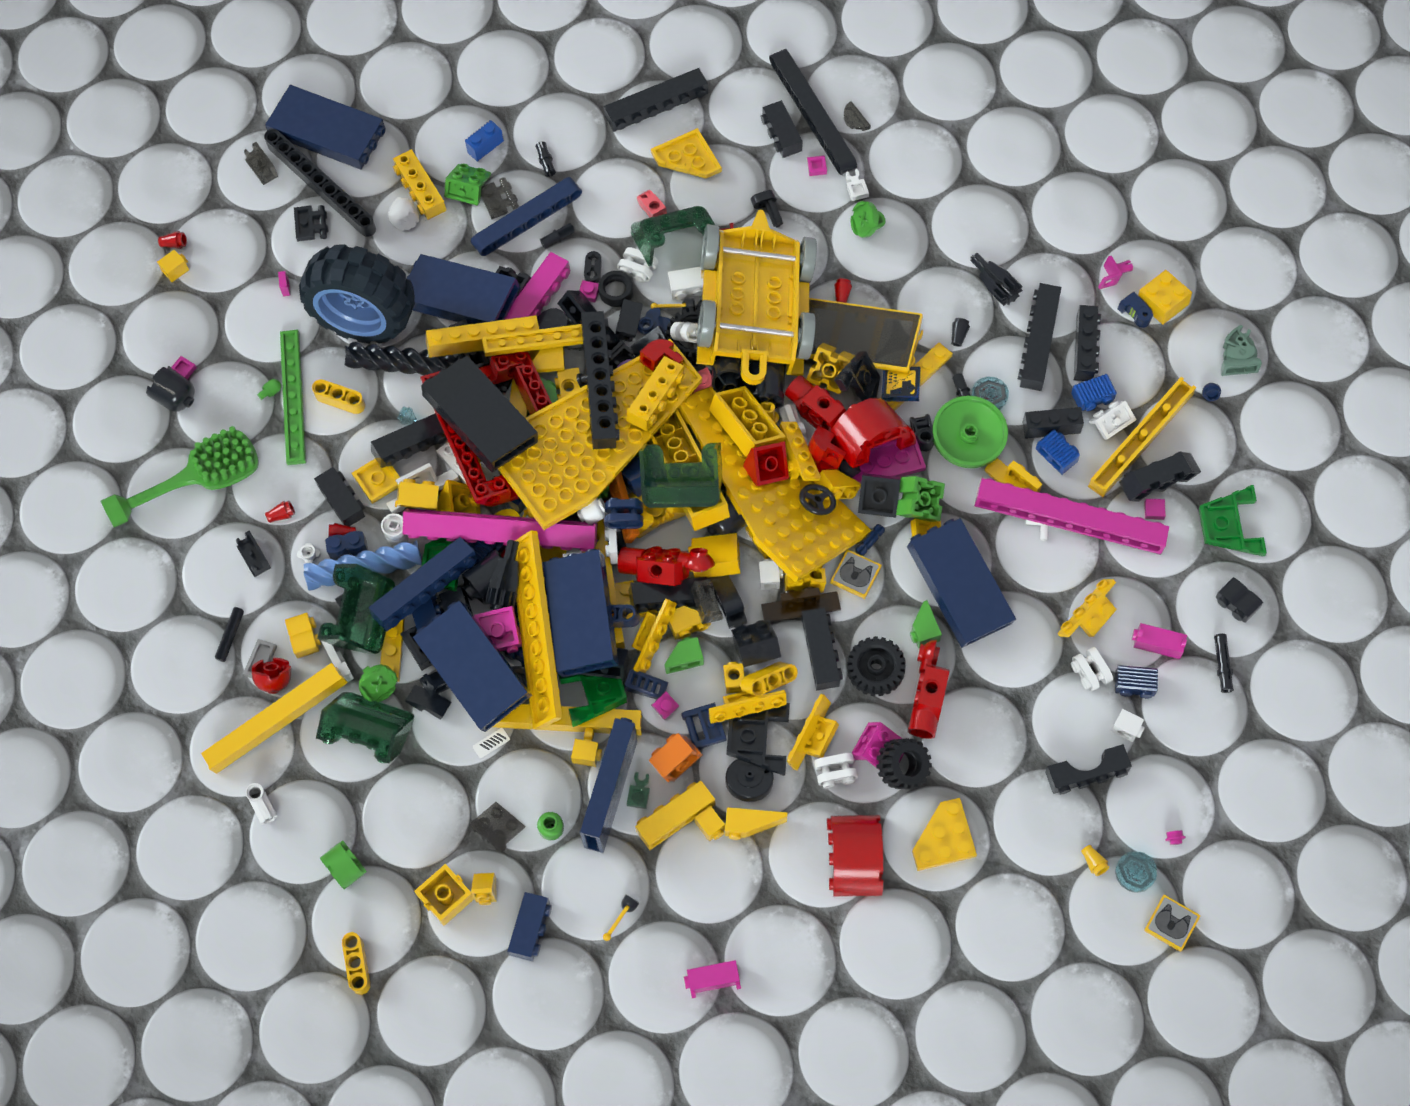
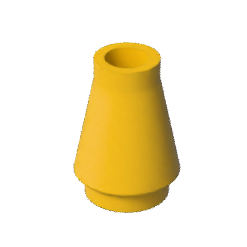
M1088 845L1081 850L1092 874L1100 876L1109 869L1108 861L1092 845Z

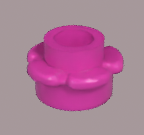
M1182 830L1170 831L1166 833L1167 838L1165 841H1170V845L1182 844V840L1186 836H1183Z

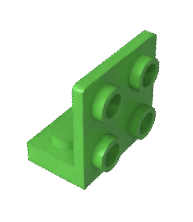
M458 164L446 177L444 197L478 206L481 197V187L489 179L491 172L483 168L470 167L467 164Z

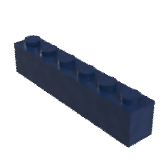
M459 537L369 606L372 617L386 631L396 627L406 616L411 615L415 609L428 602L433 595L442 591L446 585L456 580L460 574L473 567L478 561L475 551Z

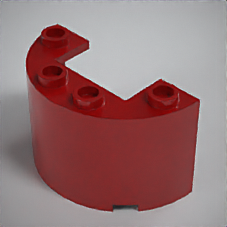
M868 398L857 404H852L836 421L833 428H830V432L835 434L831 444L847 452L844 459L852 468L868 463L871 448L897 439L896 446L900 450L916 444V436L913 430L885 400L879 398Z
M845 815L827 818V831L831 830V833H828V845H832L833 852L829 853V865H833V876L829 878V890H833V897L882 896L883 840L881 823H879L880 815Z

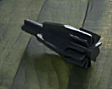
M975 253V255L970 257V261L981 271L979 276L986 288L1003 306L1006 304L1010 305V302H1015L1020 297L1018 293L1023 291L1021 289L1023 286L1006 269L992 261L987 263L979 253Z
M507 541L504 559H499L492 574L485 603L494 605L493 609L515 606L519 586V561H515L519 545L518 541Z

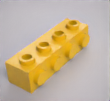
M411 149L394 157L395 165L392 166L397 176H401L402 179L400 180L403 187L409 189L410 192L408 193L411 200L417 202L419 213L421 215L424 214L427 220L445 212L444 200L413 150Z
M664 356L627 410V422L645 431L648 430L650 425L653 426L659 411L662 412L665 409L667 399L673 397L677 384L683 382L685 374H683L684 365Z
M702 781L698 783L693 782L686 788L684 793L674 795L668 804L658 806L648 818L644 816L638 820L635 826L636 832L647 848L652 850L695 819L694 817L705 809L715 806V798Z

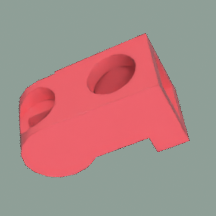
M647 190L637 196L640 207L650 217L654 226L668 218L666 206L651 190Z

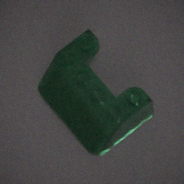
M694 206L636 221L631 225L630 233L648 266H652L654 248L664 245L665 233L695 226L704 236L706 225H715L704 207Z
M721 443L706 444L702 449V462L664 463L663 449L656 444H644L639 450L642 501L645 506L649 508L712 507L718 503L722 481Z
M335 564L333 581L337 586L344 588L336 625L323 623L320 626L317 639L338 648L377 654L382 649L386 630L372 617L368 607L395 587V583L393 580L359 564Z
M343 692L321 710L316 739L322 740L325 744H333L341 738L347 739L350 743L361 744L368 749L375 750L374 757L378 762L390 764L402 751L413 725L414 715L408 711L381 702H370L363 696L352 692Z

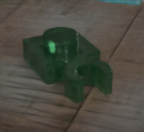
M636 772L634 775L636 786L630 785L627 806L647 809L650 788L645 786L649 783V774H646V778L640 781L638 779L639 773Z

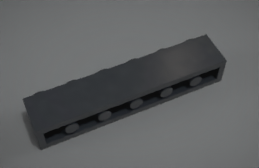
M699 68L605 105V118L613 132L622 130L629 125L637 124L644 119L654 117L661 112L669 111L676 106L708 94V83Z
M1040 283L1038 290H1034L1033 300L1036 303L1031 306L1029 316H1033L1032 321H1028L1027 332H1030L1029 337H1025L1024 348H1027L1026 353H1022L1020 362L1024 366L1023 369H1019L1017 380H1021L1020 387L1042 391L1062 288L1060 286Z

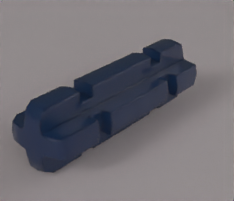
M877 524L873 531L869 532L862 540V543L856 547L855 552L864 556L867 550L879 539L878 537L883 535L885 528Z

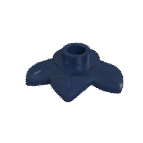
M653 308L648 310L645 317L639 320L637 329L641 334L646 335L657 326H660L666 334L670 319L660 316V308Z

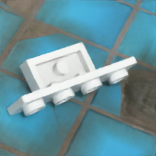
M427 463L396 479V482L399 484L400 481L403 482V479L416 480L415 483L422 484L423 481H432L441 490L446 480L458 481L459 477L452 469L436 477L430 463ZM397 498L386 503L391 513L401 512L406 507H395V500Z

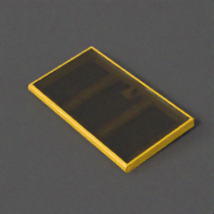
M809 298V313H814L816 318L814 345L809 359H814L818 346L825 343L836 347L835 352L838 354L846 351L856 355L859 351H866L876 369L909 373L923 314Z

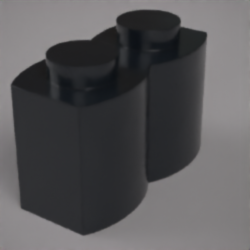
M1234 577L1216 595L1217 602L1221 607L1228 608L1232 611L1235 619L1245 623L1263 604V601L1256 594L1248 590L1242 582Z

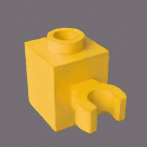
M585 729L584 740L575 739L571 755L572 763L596 767L597 761H601L602 749L599 747V742L593 741L594 729Z

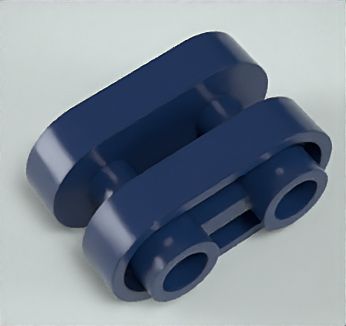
M610 498L605 502V512L607 515L605 516L604 525L610 529L641 528L643 526V516L640 514L644 510L643 502L638 498Z

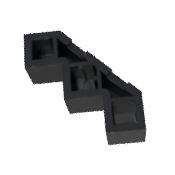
M1180 451L1173 456L1152 462L1148 466L1126 473L1119 483L1129 501L1139 502L1153 491L1164 492L1176 482H1188L1201 473V470L1191 453Z

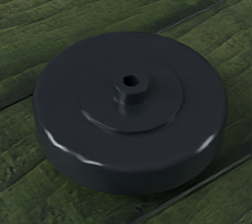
M739 759L733 761L727 768L725 776L726 787L732 796L741 801L755 802L761 800L770 793L773 787L774 775L772 771Z

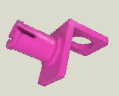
M1108 256L1104 263V268L1109 276L1101 280L1098 288L1103 289L1117 285L1122 273L1133 270L1131 261L1126 260L1116 263L1112 256Z

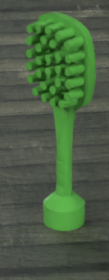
M231 426L229 431L222 429L220 434L214 433L211 438H203L202 443L196 442L195 448L190 451L187 466L168 480L128 499L113 494L100 502L115 528L128 522L132 512L131 509L172 490L193 484L201 485L206 489L216 490L242 481L257 470L259 465L257 453L249 438L243 432Z

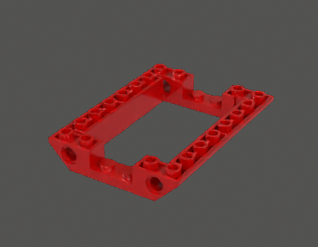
M528 351L492 356L490 365L479 368L493 384L514 379L530 415L552 404ZM440 371L420 376L422 384L427 379L438 375ZM434 409L475 503L493 507L519 499V496L503 475L486 481L475 453Z

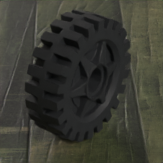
M874 636L873 639L868 637L865 641H859L858 645L853 647L847 661L848 677L851 679L852 685H855L858 691L862 690L863 694L866 695L867 693L871 694V696H875V694L883 696L884 693L890 694L892 690H896L898 685L901 684L905 674L906 661L905 657H903V652L899 650L897 644L894 645L891 640L886 641L884 637L878 639V636ZM876 663L879 664L881 668L874 669L871 665Z

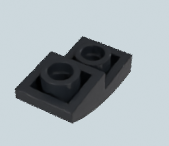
M417 685L413 687L405 702L419 711L426 710L440 720L452 703L439 694L430 697L425 688Z

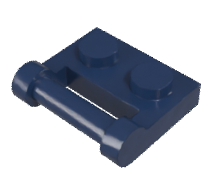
M715 702L681 713L682 719L686 722L691 741L699 750L727 741L722 723L716 722L711 724L709 720V708L716 707ZM695 716L699 718L705 737L703 740H699L693 721Z

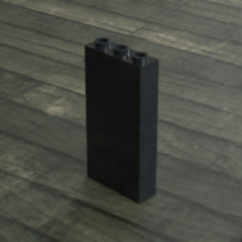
M468 356L458 359L452 366L441 370L438 375L427 379L421 385L422 396L491 472H494L538 442V432Z

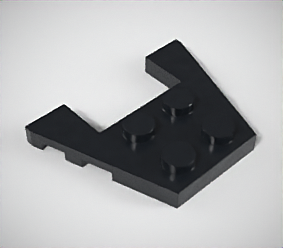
M859 351L835 377L834 381L841 392L848 391L850 384H852L856 395L861 401H864L868 398H877L880 375L867 352Z
M790 703L779 708H772L759 713L729 719L727 755L785 776L786 756L766 755L768 721L789 722Z

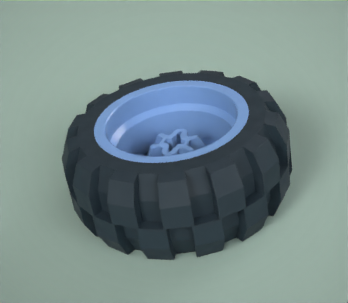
M339 244L331 248L327 246L321 249L308 261L299 284L300 300L304 304V310L310 317L317 319V323L326 330L330 329L336 332L338 336L346 339L352 338L361 343L370 344L372 341L380 344L397 337L406 328L415 305L414 288L411 280L406 279V273L398 265L394 266L391 264L388 258L379 253L377 255L371 253L368 249L359 246L352 248L346 244Z

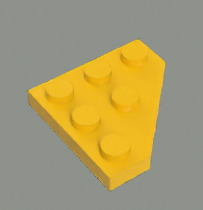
M698 128L651 148V154L660 167L705 179L722 172V167Z
M960 798L943 801L938 805L912 850L917 871L977 856Z

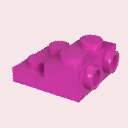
M513 606L474 615L500 652L506 650L507 653H513L518 651V647H522L520 629L517 626Z

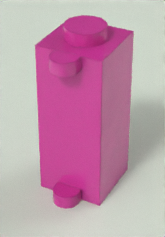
M1140 623L1138 629H1134L1132 640L1135 641L1133 648L1180 659L1184 653L1187 642L1186 634Z
M736 960L688 969V976H684L686 989L690 988L692 998H696L695 993L735 985L737 990L741 989Z

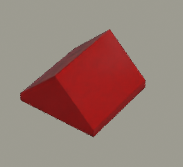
M785 441L751 448L743 467L755 486L789 479Z

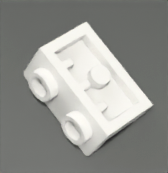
M1118 400L1111 402L1107 405L1108 409L1096 412L1093 415L1094 418L1089 421L1090 424L1097 426L1104 440L1109 439L1137 420L1126 401L1118 402Z

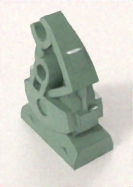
M1239 325L1227 335L1223 345L1225 351L1223 353L1224 361L1221 366V376L1259 372L1262 362L1257 358L1256 346L1249 337L1250 329L1247 330V333H1242L1243 326Z

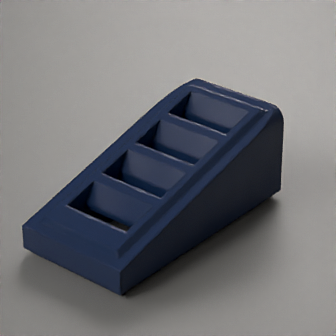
M630 669L625 683V691L658 699L666 692L668 682ZM634 678L637 679L636 685H632ZM644 680V686L640 688L641 682ZM651 682L653 683L651 691H648L647 689L649 683ZM657 684L661 685L658 694L655 693Z

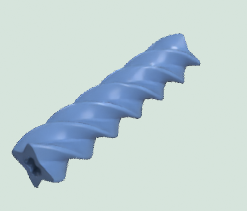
M416 540L412 544L401 542L394 548L382 546L375 552L361 551L356 556L343 555L337 561L324 559L318 565L306 563L304 564L303 573L308 591L322 585L334 586L340 581L352 582L359 577L370 578L378 573L389 574L397 569L407 570L416 564L421 565L422 561Z

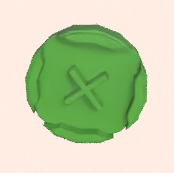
M861 201L854 206L852 210L854 213L850 218V222L855 235L867 238L885 225L884 215L877 211L876 206L872 202Z
M380 664L371 668L367 666L362 670L364 674L359 681V691L366 700L380 702L389 698L395 691L398 678L389 666Z

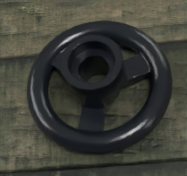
M806 485L800 491L799 499L802 506L813 514L827 515L836 507L834 494L822 485ZM819 490L822 493L813 495L808 493L807 491ZM829 497L830 506L825 509L823 501Z

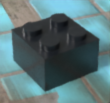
M863 473L858 513L896 518L901 477Z
M759 620L754 624L741 625L731 630L735 650L743 668L781 657L778 638L769 620Z

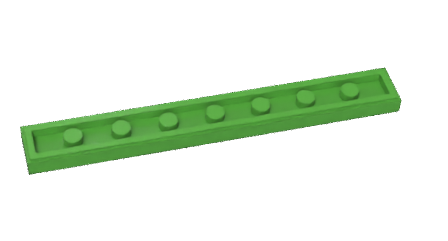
M297 329L280 331L287 465L306 463L300 336Z

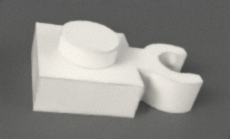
M855 169V176H850L847 171L846 180L848 183L846 187L851 201L869 197L865 180H859V171Z

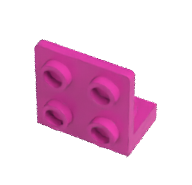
M868 722L852 751L855 760H867L876 767V764H879V760H876L877 756L881 755L879 750L885 748L884 744L890 742V740L902 738L881 722Z

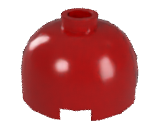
M273 658L271 662L264 663L263 660L254 663L252 665L254 684L258 689L269 694H276L283 690L291 680L289 661L282 658Z

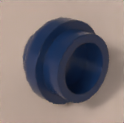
M1208 383L1204 386L1202 395L1208 401H1216L1221 395V388L1216 383Z

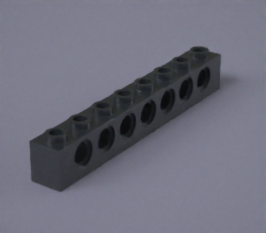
M604 311L581 312L593 449L616 448V441L620 440L619 429H615V424H618V415L613 411V408H616V397H612V392H615L614 381L610 380V376H613V366L609 365V361L612 360L611 349H607V345H610V335L606 334L608 318H604Z

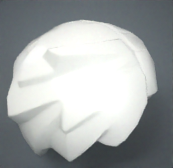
M397 197L389 208L388 219L400 231L410 230L419 222V213L412 200Z

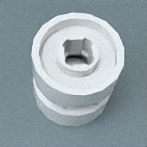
M395 513L384 517L381 528L386 541L392 546H396L401 542H407L409 539L408 535H403V517Z

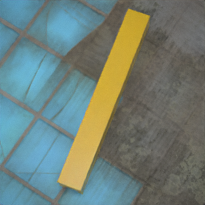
M1180 377L1095 473L1088 487L1101 497H1104L1194 395L1196 387L1194 385L1190 386L1183 381V377Z
M330 663L203 751L201 754L208 764L209 770L216 774L343 687L348 681L342 676L339 669L333 663Z
M521 704L493 727L533 729L530 704ZM561 706L562 719L540 729L585 732L586 728L594 729V733L610 734L615 718H628L632 720V723H635L636 734L642 735L641 710L612 709L576 727H572L569 709L576 707Z

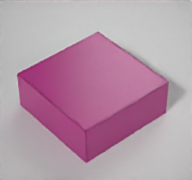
M825 156L807 157L809 176L827 174Z
M285 271L278 272L279 288L283 297L290 296L288 276Z
M182 356L172 366L174 370L186 379L197 368L194 363Z
M1145 499V519L1164 520L1166 517L1165 499Z

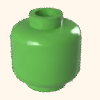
M546 812L539 817L537 828L541 837L551 841L558 839L563 834L564 823L561 816L557 813Z

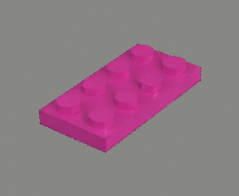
M897 439L871 448L869 462L861 465V472L852 478L861 483L863 473L902 477L925 471L926 465L917 439L915 445L902 450L896 446Z

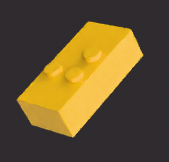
M746 386L714 394L709 410L746 458L753 447L785 440L786 436Z

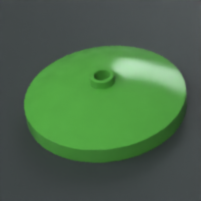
M961 396L948 401L939 409L932 425L933 442L938 452L950 463L963 468H980L992 463L1000 456L1008 439V427L1001 411L988 400L976 396Z

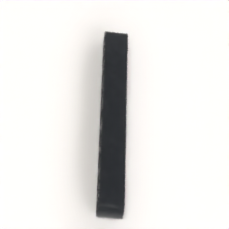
M783 49L769 55L773 69L837 172L842 175L847 171L849 172L857 168L855 157L788 50Z
M276 129L266 131L264 135L266 144L276 157L365 237L374 235L376 232L374 220L366 210Z

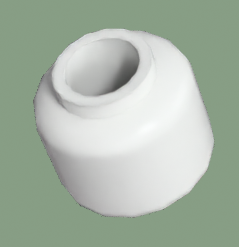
M596 498L588 506L577 511L578 517L582 522L585 521L589 525L604 519L606 513L605 503L601 498Z

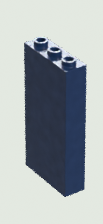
M291 84L265 124L267 131L276 129L294 145L362 170L364 164L368 163L370 154L376 149L380 137H383L386 131L383 119Z
M420 254L419 258L415 261L410 275L406 278L411 280L414 288L415 305L413 311L455 322L466 319L468 325L505 320L520 289L518 281L514 277Z
M959 518L955 521L954 519L946 521L943 524L944 526L940 528L937 526L932 527L927 531V534L922 536L921 534L913 536L907 545V549L958 643L963 648L1010 626L1016 620V617L962 519Z
M589 549L585 553H571L567 557L550 558L549 561L543 562L556 672L563 678L618 666L604 555L599 549Z
M459 600L450 604L447 608L448 610L443 614L436 615L428 626L421 627L413 638L481 731L487 732L530 698L532 694L467 606Z
M615 718L580 830L584 848L604 853L638 742L635 723H632V720L628 718Z

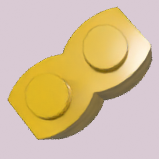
M306 612L285 619L292 649L297 659L320 651L319 645H321V640L314 631V628H317L314 617H310Z

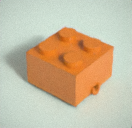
M680 733L672 734L662 748L659 747L652 752V757L649 759L650 763L668 783L678 779L703 756L692 741Z

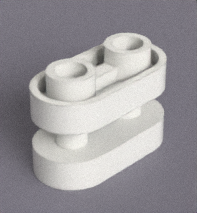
M628 247L623 254L624 259L619 261L617 269L630 277L636 278L639 282H648L653 275L651 270L656 269L659 261L651 254Z
M675 322L671 326L670 335L672 339L677 341L697 343L698 324Z
M1095 647L1086 650L1087 657L1085 658L1082 654L1072 657L1073 662H1071V666L1075 673H1079L1081 676V683L1086 690L1094 691L1100 687L1098 681L1100 680L1105 685L1113 681L1110 669ZM1089 664L1092 665V667H1093V669L1095 670L1096 674H1094V672L1092 671V669H1091V667L1089 666Z
M843 753L816 759L814 761L815 770L822 771V774L817 776L819 786L827 789L834 787L838 783H843L844 785L854 783L855 779L858 778L857 770L849 766L855 762L853 754ZM842 767V770L830 772V769Z

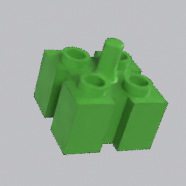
M917 476L901 477L899 492L903 495L901 500H898L896 515L907 518L914 517V519L929 522L941 521L942 506L939 505V499H943L945 483L927 481V479Z

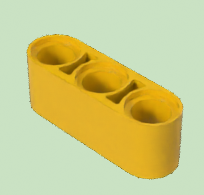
M322 379L316 380L312 384L313 393L317 401L353 414H359L365 409V402L358 391Z
M781 661L745 676L741 680L740 687L745 693L761 696L795 680L798 670L795 665Z
M349 932L342 939L348 984L356 994L363 995L370 989L364 943L357 933ZM353 939H357V945L353 948H349V942ZM360 959V965L357 968H352V962ZM363 979V986L355 988L356 981Z

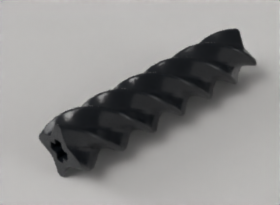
M352 342L348 347L345 346L346 356L344 365L353 369L363 367L367 370L381 369L386 372L400 371L405 374L418 373L424 376L447 369L458 360L459 355L429 358L427 349L418 353L410 347L400 351L395 346H387L382 349L377 344H370L364 348L360 343Z

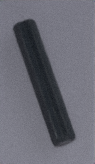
M233 608L215 654L216 660L226 661L244 614L243 609Z

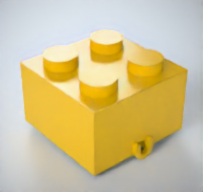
M1164 270L1139 290L1138 296L1153 311V317L1164 325L1190 304L1192 291L1169 271Z
M403 479V482H399L395 507L401 506L437 511L439 486H436L435 482L423 481L422 484L415 483L416 480Z
M446 864L414 891L423 902L424 907L431 911L443 926L474 900L471 891L462 883L463 879L459 875H455Z

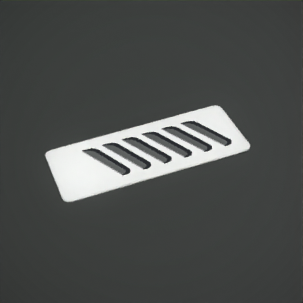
M500 728L473 745V749L479 758H482L508 742L510 738L504 729Z

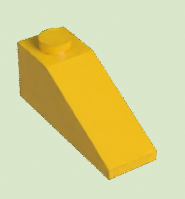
M727 807L725 836H729V839L732 840L749 837L787 822L788 813Z

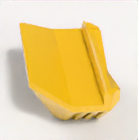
M660 478L655 482L658 487L639 497L633 492L628 494L629 499L638 498L644 504L643 513L640 514L643 516V526L638 528L640 534L636 538L643 537L664 523L686 516L667 479Z

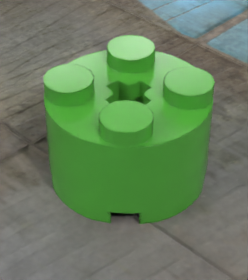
M343 840L320 857L322 863L328 868L331 875L343 889L349 887L367 872Z

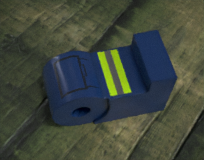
M1134 291L1121 300L1117 308L1122 314L1126 311L1134 319L1135 324L1141 328L1147 327L1153 317V311Z

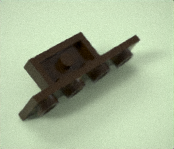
M806 587L800 591L787 590L780 594V601L761 604L763 618L770 622L799 618L802 615V611L825 608L826 613L841 610L837 591L820 594L819 587Z

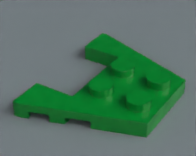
M1254 485L1247 486L1243 490H1237L1228 496L1217 498L1199 506L1205 544L1258 556H1265L1267 554L1264 537L1243 538L1238 505L1256 503Z
M558 674L561 685L581 681L588 705L569 709L572 727H576L627 703V696L621 679L578 674L562 678Z

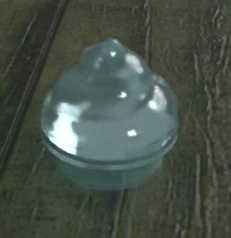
M403 406L397 420L401 424L406 425L416 422L417 418L411 407Z

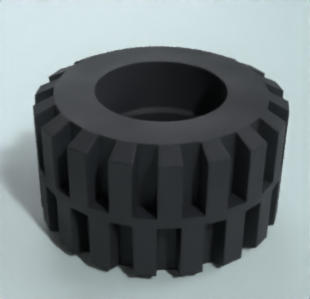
M909 738L893 739L884 744L885 748L879 750L881 755L877 756L876 760H879V764H876V769L880 770L878 772L879 777H883L882 781L884 784L888 783L889 787L895 789H914V787H920L921 783L927 781L926 776H930L929 768H932V763H929L931 755H927L929 750L927 747H923L922 742ZM903 753L909 761V768L905 774L902 773L899 767V760Z

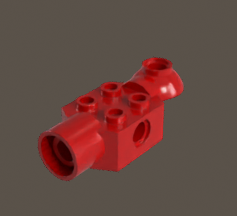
M802 375L796 377L785 391V396L795 403L800 416L815 429L819 425L830 431V428H833L836 421L846 412L844 405L839 400L833 399L826 389H821L818 385L814 386Z
M653 546L648 549L622 547L618 556L619 573L635 575L637 582L669 586L680 585L684 579L689 577V569L694 572H704L715 566L713 558L705 548H693L690 552H686L678 548L662 549L660 546Z
M931 640L925 645L921 644L917 661L921 662L919 668L920 677L908 733L923 739L935 738L950 672L949 669L936 666L940 647H936L937 640Z

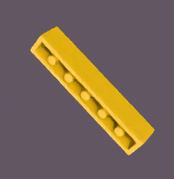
M536 316L426 330L429 358L482 351L484 350L482 337L539 330Z

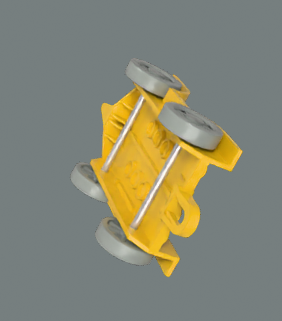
M761 209L758 210L752 226L719 230L718 225H706L701 250L700 265L701 278H703V294L697 328L696 364L713 366L716 356L741 358V377L750 385H758L763 382L766 375L767 362L787 364L786 375H804V359L808 360L811 356L816 328L815 314L809 313V283L813 278L817 255V241L815 238L803 237L800 244L798 240L770 229L765 212ZM749 360L759 361V374L753 375L749 372Z

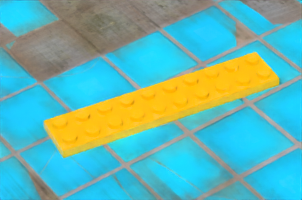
M531 530L515 540L519 542L515 561H519V586L516 602L527 687L532 694L529 698L533 730H540L562 719V708L539 547L540 542L538 532Z

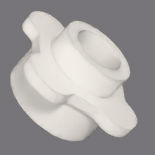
M306 543L297 552V556L302 558L305 563H313V560L320 556V551L315 549L311 543Z

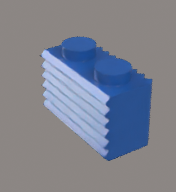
M489 120L476 133L465 139L467 153L478 162L504 141L502 130L492 120Z
M1108 374L1077 385L1075 384L1071 394L1082 411H1091L1097 405L1102 403L1108 405L1113 402L1117 392Z
M1052 430L1036 446V450L1061 475L1074 466L1080 457L1078 449L1074 445H1069L1065 436L1060 432H1056V430Z

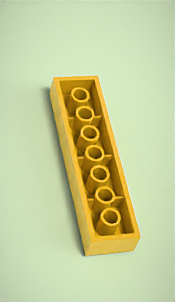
M677 409L648 442L693 530L697 531L730 518L726 499Z

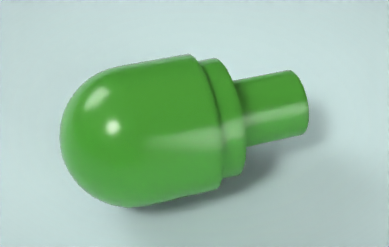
M277 379L269 380L263 385V390L257 396L261 400L267 396L273 397L281 390L280 381Z

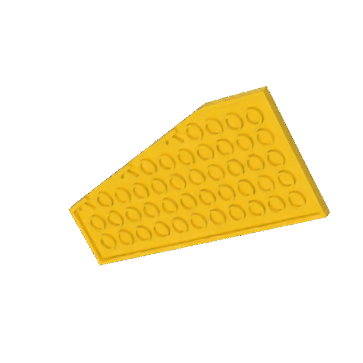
M675 344L673 351L678 352L684 358L683 374H685V377L681 384H677L673 397L667 399L665 409L662 412L659 411L655 424L653 426L650 425L647 431L627 422V410L653 371L640 363V356L613 370V376H610V380L614 381L615 392H612V397H616V408H613V411L618 415V424H615V429H619L620 440L616 441V448L593 449L587 385L525 418L538 432V442L498 468V470L543 530L592 503L701 384L702 377Z
M713 387L701 389L690 395L678 408L686 424L690 425L701 444L700 449L711 468L716 470L726 487V494L737 513L742 515L752 532L754 542L795 583L863 540L872 531L839 499H836L835 509L827 515H816L807 511L800 502L799 494L803 487L814 484L815 481H803L801 475H799L798 479H790L789 477L787 480L755 486L743 467L746 456L709 410L714 394L717 393ZM818 490L807 491L813 495L820 494ZM830 500L823 501L825 509L830 506Z

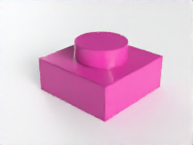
M582 280L579 291L590 302L596 303L599 283Z
M667 691L651 704L664 720L679 707Z

